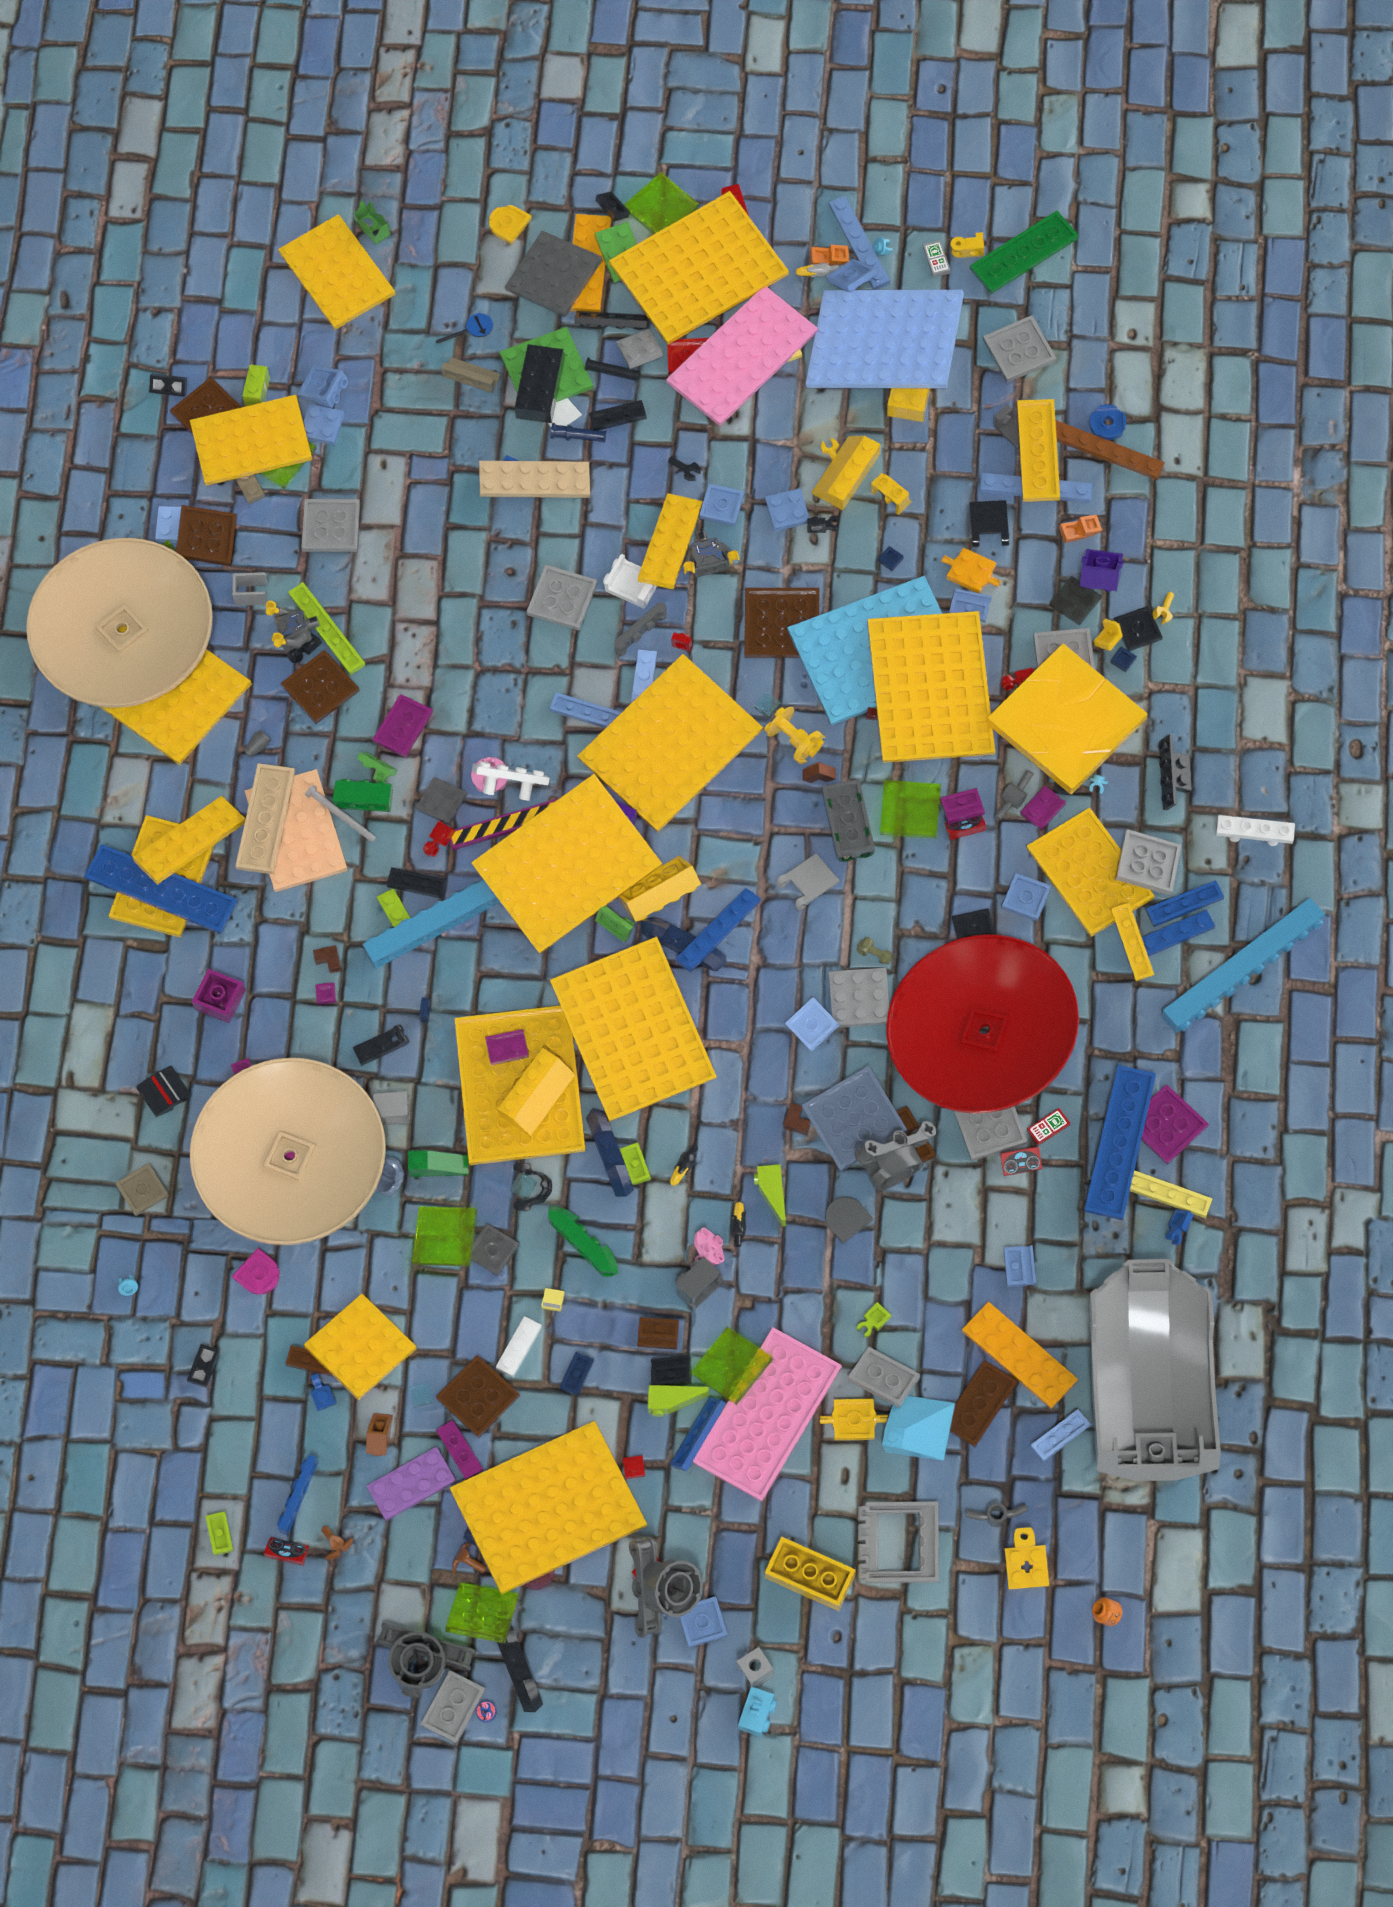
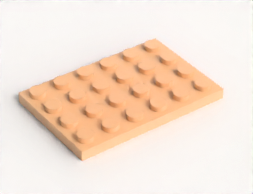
M317 769L294 776L274 875L270 874L275 892L348 871L330 811L313 797L308 798L305 796L307 790L314 785L317 787L316 791L325 797ZM252 788L245 790L248 804L250 801Z

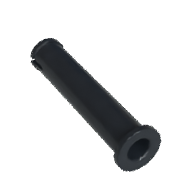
M590 357L587 358L585 364V371L590 370L636 382L640 378V370L591 360Z

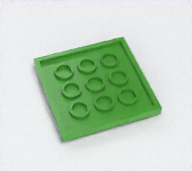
M567 327L500 351L501 359L517 393L528 344L564 349L565 361L556 402L594 389Z

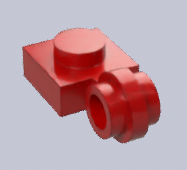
M1033 667L1015 671V678H1012L1011 675L1004 676L1001 679V687L1006 691L1015 688V685L1019 687L1034 672Z
M438 821L429 834V837L434 840L425 843L423 847L424 853L429 857L436 856L439 851V844L446 847L456 831Z

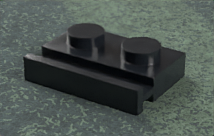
M690 1355L651 1359V1385L679 1386L692 1384Z

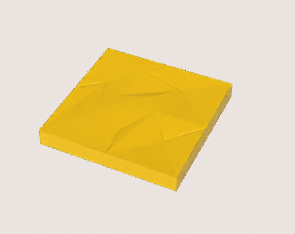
M1063 643L987 718V724L1072 795L1147 719L1148 713Z

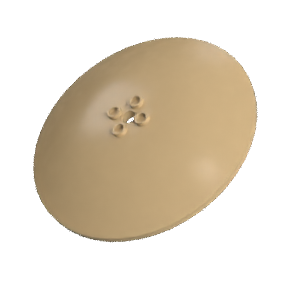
M108 539L92 543L74 551L48 572L39 584L29 606L27 640L33 659L40 672L63 694L82 703L98 707L117 708L135 706L168 693L184 681L196 668L210 640L213 620L212 605L205 583L199 573L184 557L174 550L143 539ZM126 626L127 630L120 633L117 631L119 627Z
M282 1058L265 1061L244 1069L231 1077L214 1092L203 1107L191 1138L190 1165L192 1176L198 1193L209 1211L223 1225L247 1239L271 1245H296L312 1242L328 1236L345 1226L359 1214L371 1199L384 1168L386 1154L385 1134L379 1113L371 1098L356 1081L339 1069L325 1063L303 1058ZM288 1152L295 1154V1158L291 1161L285 1159V1155Z

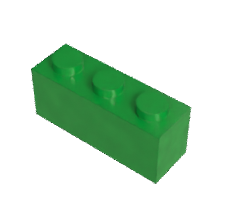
M348 779L335 780L333 804L339 809L391 812L393 797L391 784L383 781L370 783L366 780L359 782Z

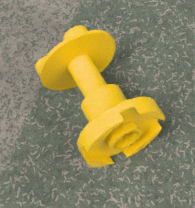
M781 707L775 713V719L765 726L764 731L767 732L769 737H772L782 730L790 737L789 742L796 748L794 760L800 765L807 762L805 759L808 756L812 758L820 750L824 743L822 738H825V736L820 731H815L809 735L802 728L798 730L789 722L794 714V708L788 707L784 709Z

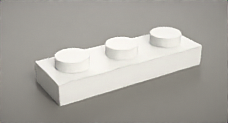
M524 1316L496 1365V1369L514 1378L539 1334L542 1325Z

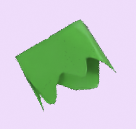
M361 200L358 210L356 212L353 211L355 224L377 245L390 235L388 223L385 222L381 214L376 213L370 201L367 207ZM364 218L372 219V227H369L368 224L362 220ZM379 229V231H378V233H377V235H376V237H375V236L373 235V231Z

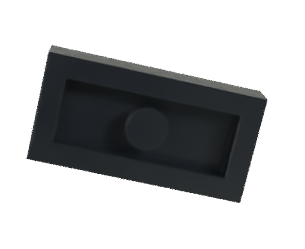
M612 191L596 195L595 201L613 221L629 218L630 211Z

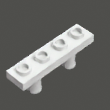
M482 761L479 764L473 763L472 766L474 773L486 776L483 793L488 795H494L496 782L499 778L522 782L519 799L530 801L533 784H549L550 778L544 775L543 771L533 770V773L526 772L527 769L515 767V770L508 769L509 766L498 764L497 767L490 766V763Z
M1218 815L1216 836L1229 837L1232 842H1237L1240 838L1267 841L1270 846H1276L1278 842L1293 844L1295 823Z

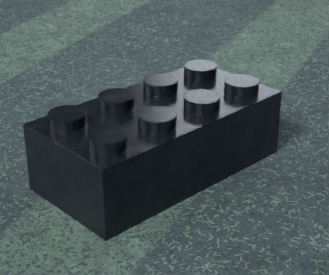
M527 345L514 407L516 419L552 423L565 361L564 349Z

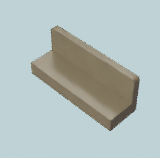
M450 358L449 362H444L441 367L443 377L492 394L501 377L499 373L455 358Z

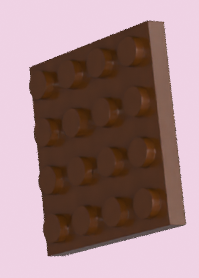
M745 588V658H800L787 631V627L819 616V588Z

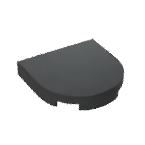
M849 1197L834 1200L826 1210L827 1226L842 1244L846 1243L873 1221V1217L858 1201Z

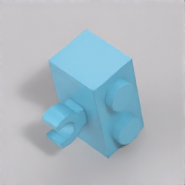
M751 1687L738 1723V1729L762 1737L763 1732L767 1733L771 1722L768 1720L769 1714L774 1713L777 1701H774L775 1695Z

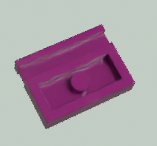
M1044 786L1025 806L1020 815L1042 831L1066 805V801L1060 799L1056 793Z
M977 788L940 798L948 824L985 815Z
M523 1029L485 1037L491 1066L529 1058Z

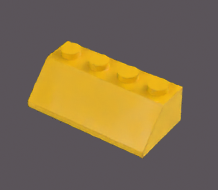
M848 436L811 494L843 511L879 457L881 444L866 436Z
M679 855L661 865L618 897V900L628 915L637 922L646 919L653 912L662 910L668 903L679 900L682 895L695 891L701 883L693 866Z
M542 1048L498 1107L499 1117L531 1137L576 1075L558 1057Z

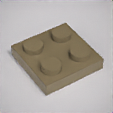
M149 1163L115 1183L135 1216L169 1197V1194Z

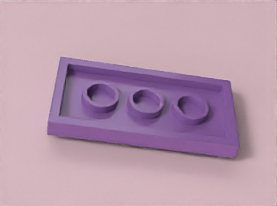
M436 1446L367 1485V1488L385 1521H388L456 1483V1480Z

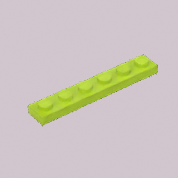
M303 582L288 591L290 598L300 610L304 611L307 619L317 616L320 626L314 629L350 676L366 666L365 662Z

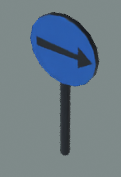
M473 314L467 320V329L438 339L436 343H441L467 332L474 337H485L493 329L492 319L486 314Z

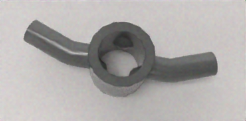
M1027 770L1017 786L1013 783L1007 786L1001 796V799L1006 802L994 815L997 820H1001L1011 806L1018 809L1027 797V793L1023 790L1034 773Z
M994 1503L989 1506L987 1512L983 1513L967 1509L965 1517L979 1521L987 1520L991 1526L1001 1527L1005 1524L1007 1518L1019 1516L1027 1512L1028 1508L1026 1504H1023L1015 1509L1007 1510L1001 1503ZM993 1511H999L1003 1515L1001 1519L997 1520L990 1514Z

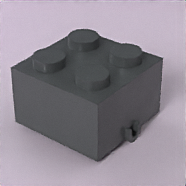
M705 1257L701 1260H695L690 1266L691 1269L686 1274L682 1273L675 1283L677 1296L693 1311L722 1285L721 1280L724 1279L721 1273Z

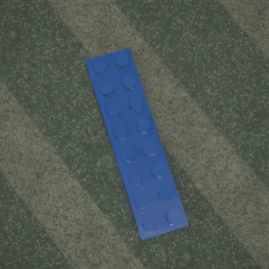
M103 844L100 845L84 875L85 879L219 934L224 930L238 902L234 897L174 873L157 885L133 861L132 856Z
M1118 1065L1084 1212L1123 1221L1156 1073Z

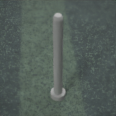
M312 785L307 790L305 796L308 798L313 797L370 842L375 841V835L316 791L317 787Z

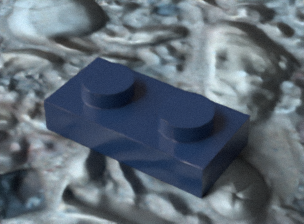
M575 1352L560 1385V1390L578 1397L593 1366L594 1359Z

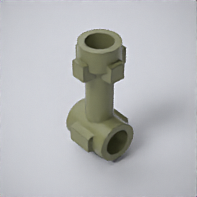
M865 937L863 940L861 939L857 945V952L860 955L867 956L870 953L880 958V963L890 964L893 958L891 951L886 950L883 952L873 946L874 941L868 937Z

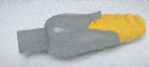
M828 263L810 264V266L797 268L795 273L798 276H811V278L826 277V275L838 269V265L829 266Z

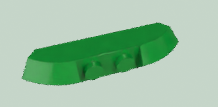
M549 1206V1224L602 1277L618 1275L617 1262L607 1245L599 1247L601 1245L595 1237L590 1238L582 1224H576L579 1217L574 1213L561 1207Z

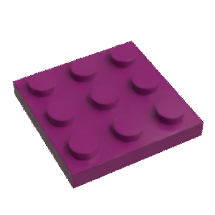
M1166 1084L1150 1099L1141 1141L1168 1165L1209 1126V1123Z

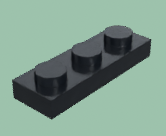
M642 400L589 413L593 430L598 431L647 419Z
M391 867L386 885L388 888L442 899L447 880Z

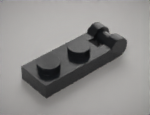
M396 1025L391 1030L354 1046L353 1050L360 1065L363 1066L409 1044L410 1041L404 1035L402 1025ZM396 1036L398 1040L393 1042L391 1038Z

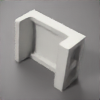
M623 554L614 560L610 574L607 573L603 580L606 592L644 609L657 586L638 582L641 566L627 561Z

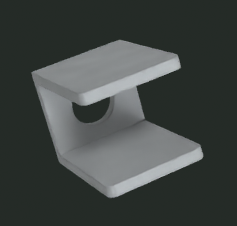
M233 573L232 595L236 606L266 605L267 597L265 592H239V587L267 586L266 573Z
M407 1091L373 1094V1103L379 1113L382 1125L410 1124V1103Z
M759 1647L737 1660V1669L744 1672L750 1682V1688H757L774 1677V1669ZM754 1661H760L761 1668L758 1671H752L749 1668V1665Z

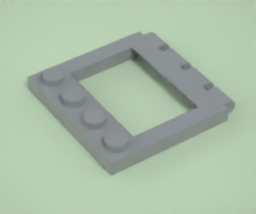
M866 1502V1506L858 1507V1522H866V1524L858 1525V1541L866 1542V1544H858V1561L866 1562V1564H858V1579L866 1580V1584L939 1583L938 1502ZM878 1514H919V1571L878 1572Z

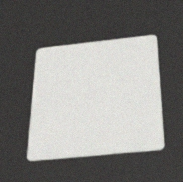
M567 398L556 402L552 422L556 425L567 426L582 414Z

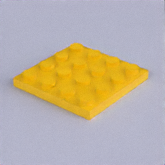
M361 1294L304 1344V1348L359 1401L416 1350V1345Z

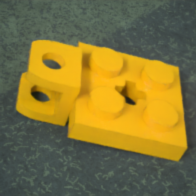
M1031 1527L1017 1528L1013 1536L1014 1548H1005L1008 1590L1049 1587L1046 1546H1035V1535ZM1026 1534L1027 1540L1021 1539L1020 1535ZM1025 1562H1028L1029 1565L1033 1566V1569H1030L1029 1573H1026L1024 1569H1021V1566H1023Z

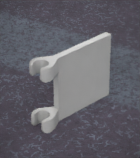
M816 853L788 873L779 876L776 885L782 889L792 881L803 894V897L796 900L795 905L801 911L814 899L838 884L840 880Z

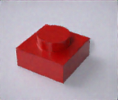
M674 632L671 638L672 647L690 652L692 647L691 637L685 633L678 634Z
M642 1455L623 1458L625 1479L645 1477Z

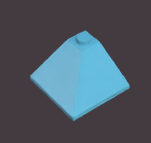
M907 1396L900 1408L893 1405L882 1442L884 1451L944 1461L955 1403Z

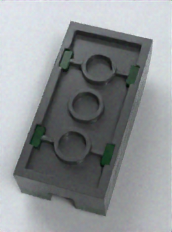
M860 780L822 786L823 801L837 859L840 862H848L854 858H868L872 856L875 852V846Z

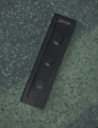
M576 311L575 324L580 326L597 325L602 328L615 326L619 329L633 327L634 329L641 330L647 328L648 317L642 314Z

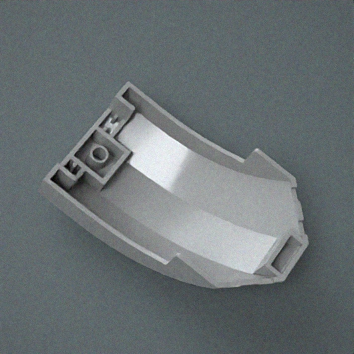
M1169 1259L1127 1260L1119 1271L1111 1274L1102 1286L1090 1293L1092 1398L1097 1471L1135 1481L1180 1480L1217 1470L1220 1465L1221 1449L1214 1374L1212 1292L1206 1286L1202 1287L1199 1285L1196 1279L1187 1272L1176 1268Z

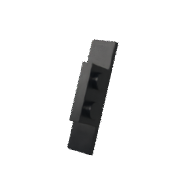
M1171 734L1160 740L1158 746L1160 753L1159 766L1161 769L1160 783L1162 786L1161 800L1163 810L1166 811L1177 805L1176 791L1184 793L1191 791L1190 758L1188 755L1174 752L1173 735Z

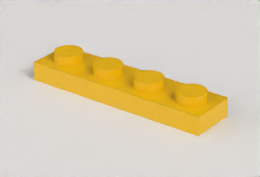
M1130 903L1111 908L1135 981L1154 976Z

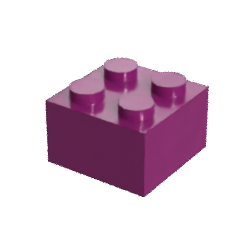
M208 969L192 1000V1004L195 1010L230 1023L246 990L243 982Z

